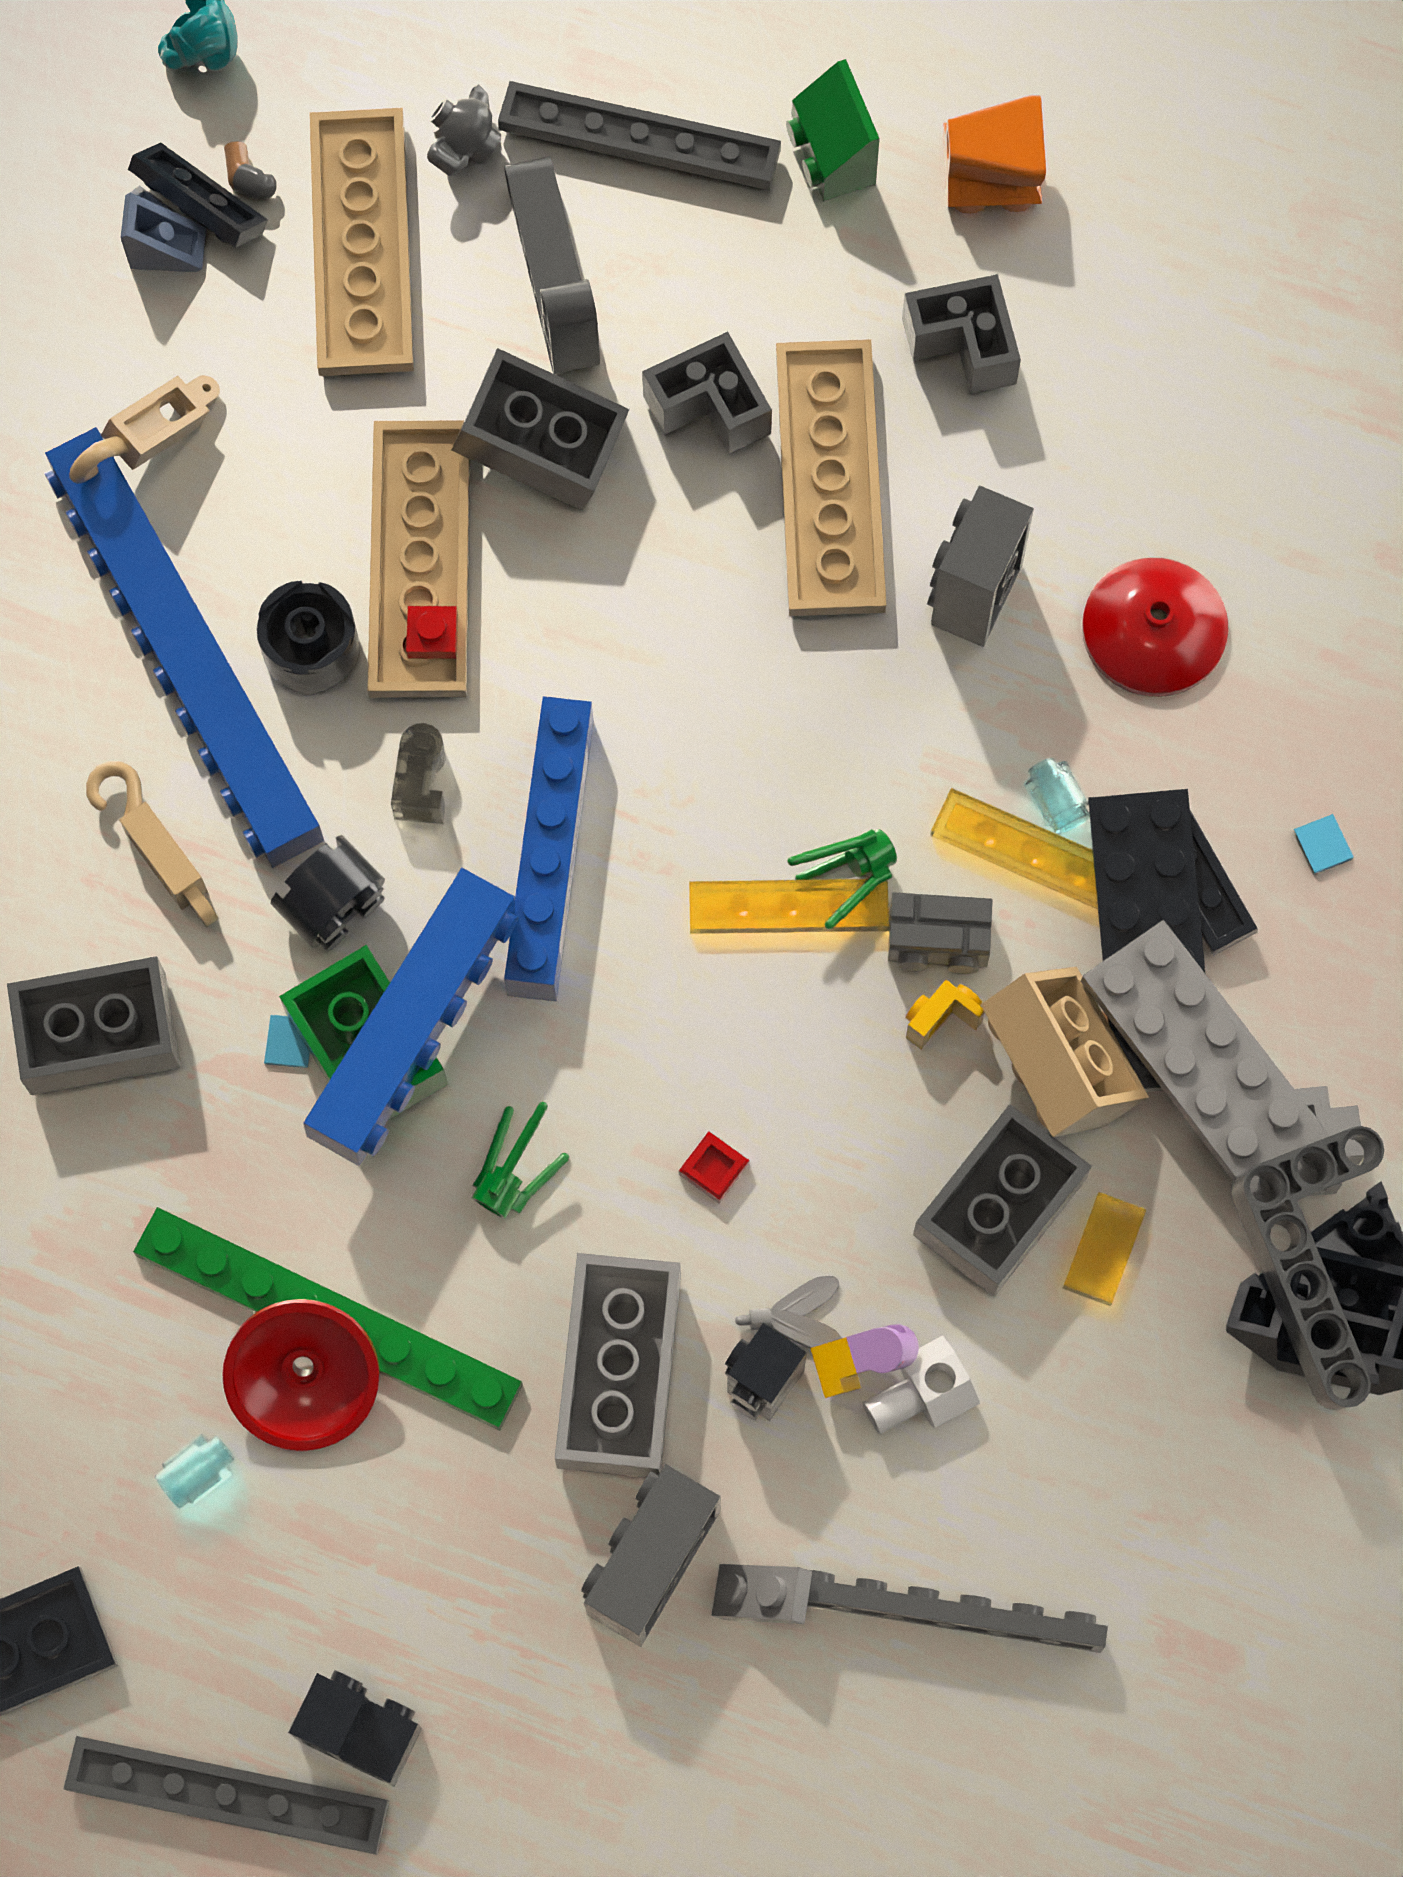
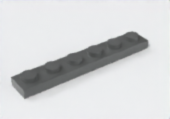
M510 80L498 117V130L765 190H770L781 152V140Z
M810 1570L812 1571L807 1607L1101 1653L1106 1646L1108 1626L1095 1624L1096 1616L1092 1614L1066 1611L1064 1619L1043 1616L1044 1608L1032 1604L1013 1603L1012 1611L992 1608V1600L981 1596L960 1595V1602L939 1599L940 1592L930 1588L910 1586L908 1587L907 1594L887 1591V1583L883 1581L857 1578L855 1586L834 1583V1574Z
M76 1736L63 1788L70 1792L378 1855L389 1806V1801L386 1799Z

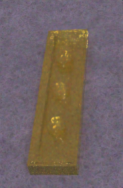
M950 789L931 829L930 836L1098 909L1092 849L956 789Z
M868 879L689 881L690 934L889 931L888 880L879 884L844 919L830 930L824 926L826 920Z

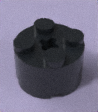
M302 580L291 581L271 592L261 604L256 629L257 640L266 667L278 682L307 696L331 688L347 677L360 655L359 637L351 607L346 598L337 589L322 582L314 584L302 583ZM306 634V635H307L308 637H310V638H306V637L301 638V637Z
M343 835L335 837L337 848L333 850L326 843L300 864L284 881L291 888L283 899L276 892L270 902L275 910L312 948L321 945L327 952L336 947L346 937L349 931L345 926L355 915L359 913L363 918H366L385 899L381 894L384 890L382 886L385 878Z

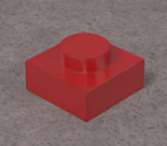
M408 606L406 642L408 659H457V606Z

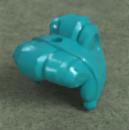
M185 0V4L190 12L181 13L174 21L169 32L160 39L158 54L162 64L172 70L185 66L189 68L200 62H203L206 68L217 71L224 68L233 61L238 49V33L232 11L224 0Z

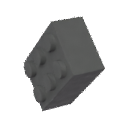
M497 348L451 451L583 511L596 490L630 409Z
M980 485L972 501L965 498L962 500L953 520L952 526L955 529L950 542L943 540L932 565L935 571L930 582L932 591L927 601V605L933 607L932 626L979 646H985L1023 566L1034 511L1033 507Z
M157 956L7 983L20 1080L30 1095L180 1068L166 973Z
M1009 1104L916 1221L913 1236L995 1297L1086 1181L1092 1165Z
M665 1464L659 1476L650 1472L635 1498L638 1500L636 1507L639 1510L632 1521L625 1517L621 1520L608 1543L611 1546L610 1553H612L605 1567L598 1563L593 1567L581 1589V1592L584 1593V1606L589 1617L642 1647L721 1512L720 1495Z

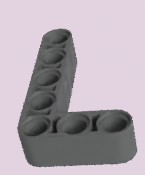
M548 156L504 166L506 183L553 374H559L600 365L598 322L593 293L589 280H581L551 157Z
M1364 1126L1349 1128L1257 1164L1236 1177L1231 1191L1233 1201L1311 1392L1320 1405L1332 1410L1354 1407L1364 1402L1369 1395L1371 1382L1369 1373L1297 1200L1358 1177L1379 1166L1384 1156L1383 1141L1377 1132ZM1348 1139L1355 1140L1362 1146L1364 1160L1361 1165H1356L1347 1158L1345 1145ZM1302 1157L1311 1160L1317 1167L1318 1175L1314 1184L1305 1182L1298 1173V1162ZM1254 1176L1262 1177L1270 1186L1271 1194L1266 1203L1258 1201L1251 1193L1250 1184ZM1274 1224L1283 1226L1290 1234L1291 1242L1286 1252L1280 1251L1271 1242L1270 1233ZM1295 1273L1302 1274L1310 1283V1295L1305 1301L1298 1299L1291 1291V1278ZM1316 1322L1325 1325L1330 1332V1344L1325 1350L1315 1346L1311 1339V1328ZM1337 1371L1344 1373L1350 1380V1393L1345 1399H1340L1336 1396L1331 1387L1332 1376Z

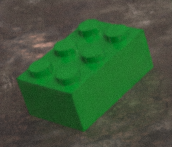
M367 945L279 996L285 1013L328 1082L390 984V981ZM437 1057L428 1070L420 1067L410 1083L415 1086V1090L403 1111L448 1085L444 1068ZM393 1111L388 1120L392 1119L400 1113Z

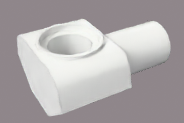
M943 1336L919 1348L917 1358L912 1365L900 1369L905 1380L862 1402L872 1425L879 1434L922 1411L931 1426L936 1428L980 1404L969 1375L956 1352ZM942 1370L952 1378L953 1388L945 1393H936L926 1385L925 1376L931 1371Z

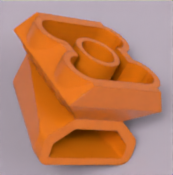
M1040 95L1025 96L948 119L947 123H943V157L946 204L948 207H955L956 210L962 213L973 214L983 210L985 206L1001 205L1010 212H1022L1030 208L1032 204H1042L1041 184L1046 176V158Z

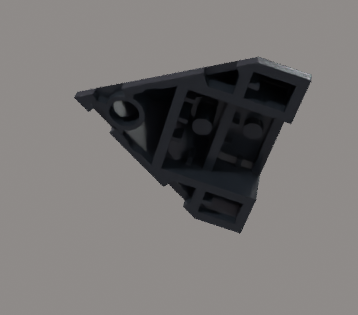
M1380 1181L1366 1192V1198L1347 1212L1344 1209L1340 1210L1310 1232L1369 1373L1371 1382L1369 1393L1375 1395L1403 1390V1232L1399 1222H1396L1388 1204L1387 1193L1382 1181ZM1256 1273L1252 1274L1239 1285L1226 1324V1332L1276 1370L1305 1377L1264 1274L1261 1273L1259 1276ZM1295 1273L1291 1278V1291L1298 1299L1305 1301L1310 1295V1283L1305 1276ZM1320 1322L1314 1323L1311 1328V1339L1315 1346L1325 1350L1330 1344V1332ZM1340 1371L1334 1373L1331 1384L1351 1388L1350 1380L1344 1373Z

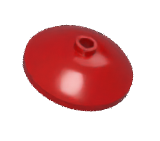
M1141 558L1114 568L1095 585L1085 605L1082 619V635L1091 661L1109 681L1131 693L1150 697H1163L1185 692L1200 684L1213 672L1221 660L1226 647L1228 617L1221 596L1211 582L1201 573L1188 565L1171 559ZM1154 609H1161L1167 614V618L1163 620L1155 619L1150 612Z
M306 1299L278 1302L261 1309L249 1317L236 1331L230 1341L222 1372L223 1388L227 1402L242 1426L255 1437L270 1445L295 1451L325 1448L338 1443L352 1434L370 1413L376 1400L380 1378L375 1348L360 1324L347 1313L332 1305ZM299 1357H307L312 1361L313 1366L305 1370L300 1369L295 1365L294 1361Z

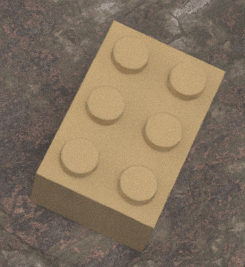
M1077 967L1024 973L981 1004L988 1017L990 1031L996 1039L1001 1041L1012 1062V1070L1015 1077L1026 1087L1036 1106V1115L1039 1121L1049 1130L1052 1137L1105 1127L1149 1098L1097 1002L1081 983L1082 975Z

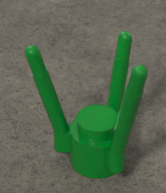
M870 829L856 837L808 850L788 858L787 863L790 866H795L845 852L798 873L795 880L799 883L820 876L845 864H848L851 871L857 877L863 875L870 877L826 920L824 924L826 929L834 928L879 884L892 878L889 867L896 864L897 854L890 838L881 829Z
M546 1102L538 1104L503 1166H496L494 1169L514 1113L512 1106L505 1107L482 1170L472 1185L476 1188L471 1197L472 1200L503 1219H506L511 1209L520 1214L528 1200L569 1160L567 1153L560 1154L522 1191L518 1190L523 1181L512 1174L548 1109Z

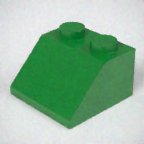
M846 59L837 61L792 99L791 119L786 121L787 132L793 147L801 146L806 158L802 160L806 180L810 187H818L823 202L876 185L880 138Z

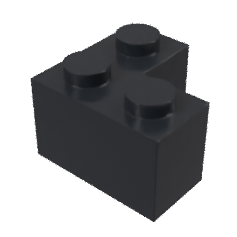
M336 1670L333 1671L330 1679L317 1673L288 1733L299 1742L395 1787L422 1730L418 1723L412 1721L415 1711L388 1698L383 1707L371 1702L365 1696L368 1689L362 1686L363 1683Z

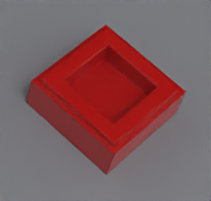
M708 1131L679 1169V1175L720 1204L749 1166L750 1160Z

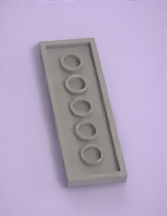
M1164 920L1082 976L1081 983L1233 1182L1240 1173L1257 1164L1330 1136ZM1302 1157L1298 1162V1173L1305 1182L1314 1184L1318 1175L1317 1167L1311 1160ZM1254 1176L1250 1184L1251 1193L1258 1201L1266 1203L1271 1194L1270 1186L1262 1177Z

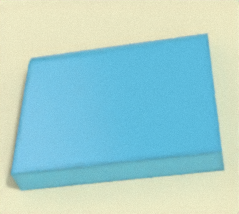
M1333 814L1294 829L1315 874L1353 860L1354 856Z
M271 1015L264 1064L308 1068L310 1052L289 1017Z

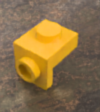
M945 980L930 999L923 994L910 1008L905 1017L910 1021L907 1027L906 1038L922 1050L952 1013L971 1028L977 1030L982 1024L985 1014L981 1007V999L968 987L962 984L955 987Z

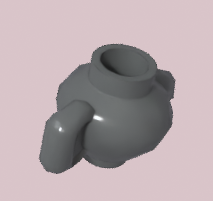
M480 84L475 85L471 89L468 98H458L452 102L446 98L443 99L429 119L435 125L433 128L435 140L429 147L427 159L447 176L457 175L461 169L467 167L468 158H471L479 165L482 164L491 155L500 141L501 133L492 127L493 114L490 110L489 95Z

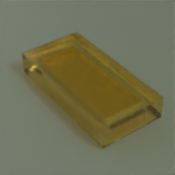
M1098 1192L1063 1289L1111 1307L1146 1209Z

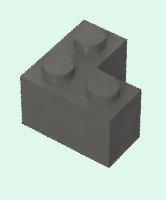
M998 274L904 294L902 321L913 361L959 352L970 394L1017 384L1021 358Z
M728 331L642 371L643 397L664 435L707 415L728 454L771 434L772 409Z

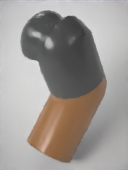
M235 141L227 143L224 146L230 187L251 199L257 200L260 197L263 199L271 198L277 189L275 177L249 165L247 145L244 142Z

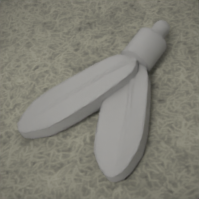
M835 1276L816 1277L786 1295L771 1309L749 1310V1315L737 1316L735 1323L739 1326L750 1325L751 1330H759L761 1325L765 1323L781 1335L808 1348L841 1339L842 1337L835 1329L805 1316L833 1297L838 1289L839 1281Z

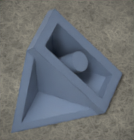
M141 185L127 193L124 199L120 239L130 269L198 272L202 270L206 227L181 216Z

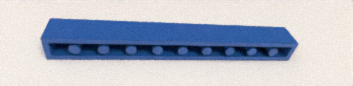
M94 427L45 452L51 470L45 472L44 475L56 498L59 499L66 495L72 509L65 513L77 536L80 538L87 534L94 548L88 550L87 553L99 576L102 577L109 573L116 587L110 589L109 593L120 614L124 616L131 613L137 627L133 628L131 633L144 656L152 652L160 666L153 669V672L166 696L175 692L182 706L176 709L175 712L188 736L197 732L204 747L197 750L209 775L213 776L219 773L227 787L220 790V794L233 817L242 813L249 829L242 833L255 858L264 854L271 868H274L324 842L320 825L114 457L100 462L97 465L99 470L97 475L81 484L71 481L69 473L74 461L91 445L104 440L98 428Z

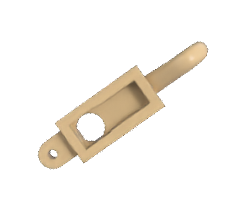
M177 375L111 417L101 433L104 440L91 445L74 461L69 473L71 481L76 484L88 481L97 475L99 471L97 465L100 462L114 456H120L133 471L201 427L210 411L208 408L215 403L219 396L220 386L217 381L212 377L201 375L185 384ZM169 403L182 418L171 422L163 417L160 408Z
M107 761L97 765L89 774L86 782V796L90 804L99 811L106 809L107 802L99 794L101 783L111 776L123 778L127 785V802L124 816L119 821L126 836L181 910L190 905L205 927L216 922L219 917L204 897L208 890L201 875L147 802L143 803L141 781L137 771L121 761Z

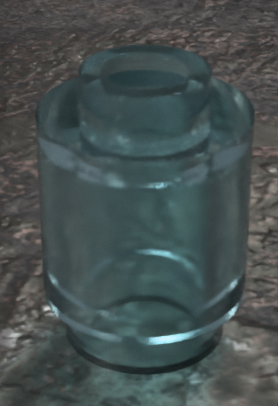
M1052 757L1037 763L1028 770L1030 778L1023 785L1045 826H1051L1056 835L1068 832L1090 818L1086 808L1088 806V799L1067 761L1056 763Z
M201 1433L163 1462L162 1466L164 1469L155 1475V1479L174 1505L181 1509L188 1502L192 1505L196 1504L231 1477L233 1472L229 1464L235 1458L219 1436L216 1435L209 1440Z

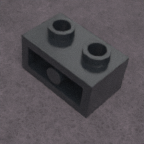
M763 1323L750 1343L741 1339L725 1362V1365L728 1367L725 1371V1375H727V1393L733 1397L730 1404L752 1420H756L761 1415L770 1422L804 1373L807 1352Z

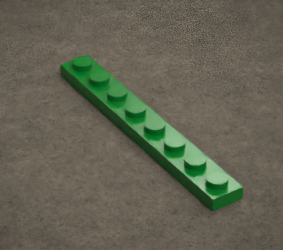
M159 1207L155 1209L133 1251L135 1256L253 1313L272 1304L295 1299L314 1300L332 1305L351 1316L365 1330L375 1348L380 1374L499 1431L523 1386L522 1381Z

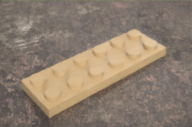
M403 107L309 112L319 376L414 371Z
M871 339L776 343L789 616L886 613Z
M464 420L374 421L367 686L369 698L467 697L470 459L451 451ZM408 606H457V659L407 658Z

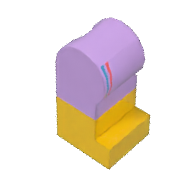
M894 1324L874 1328L810 1349L824 1397L828 1398L861 1389L858 1374L871 1370L878 1373H888L912 1365L917 1358L919 1346L912 1330L907 1326Z

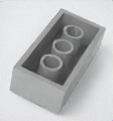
M577 1253L555 1450L557 1469L647 1477L650 1472H653L659 1476L662 1467L681 1280L680 1263Z

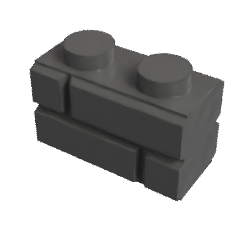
M892 892L887 961L898 962L899 968L908 971L926 970L928 964L948 965V970L957 974H973L978 971V967H987L991 946L993 900L991 898Z

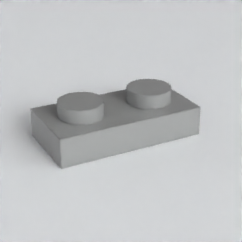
M719 1564L712 1616L734 1621L805 1624L812 1571L800 1567Z

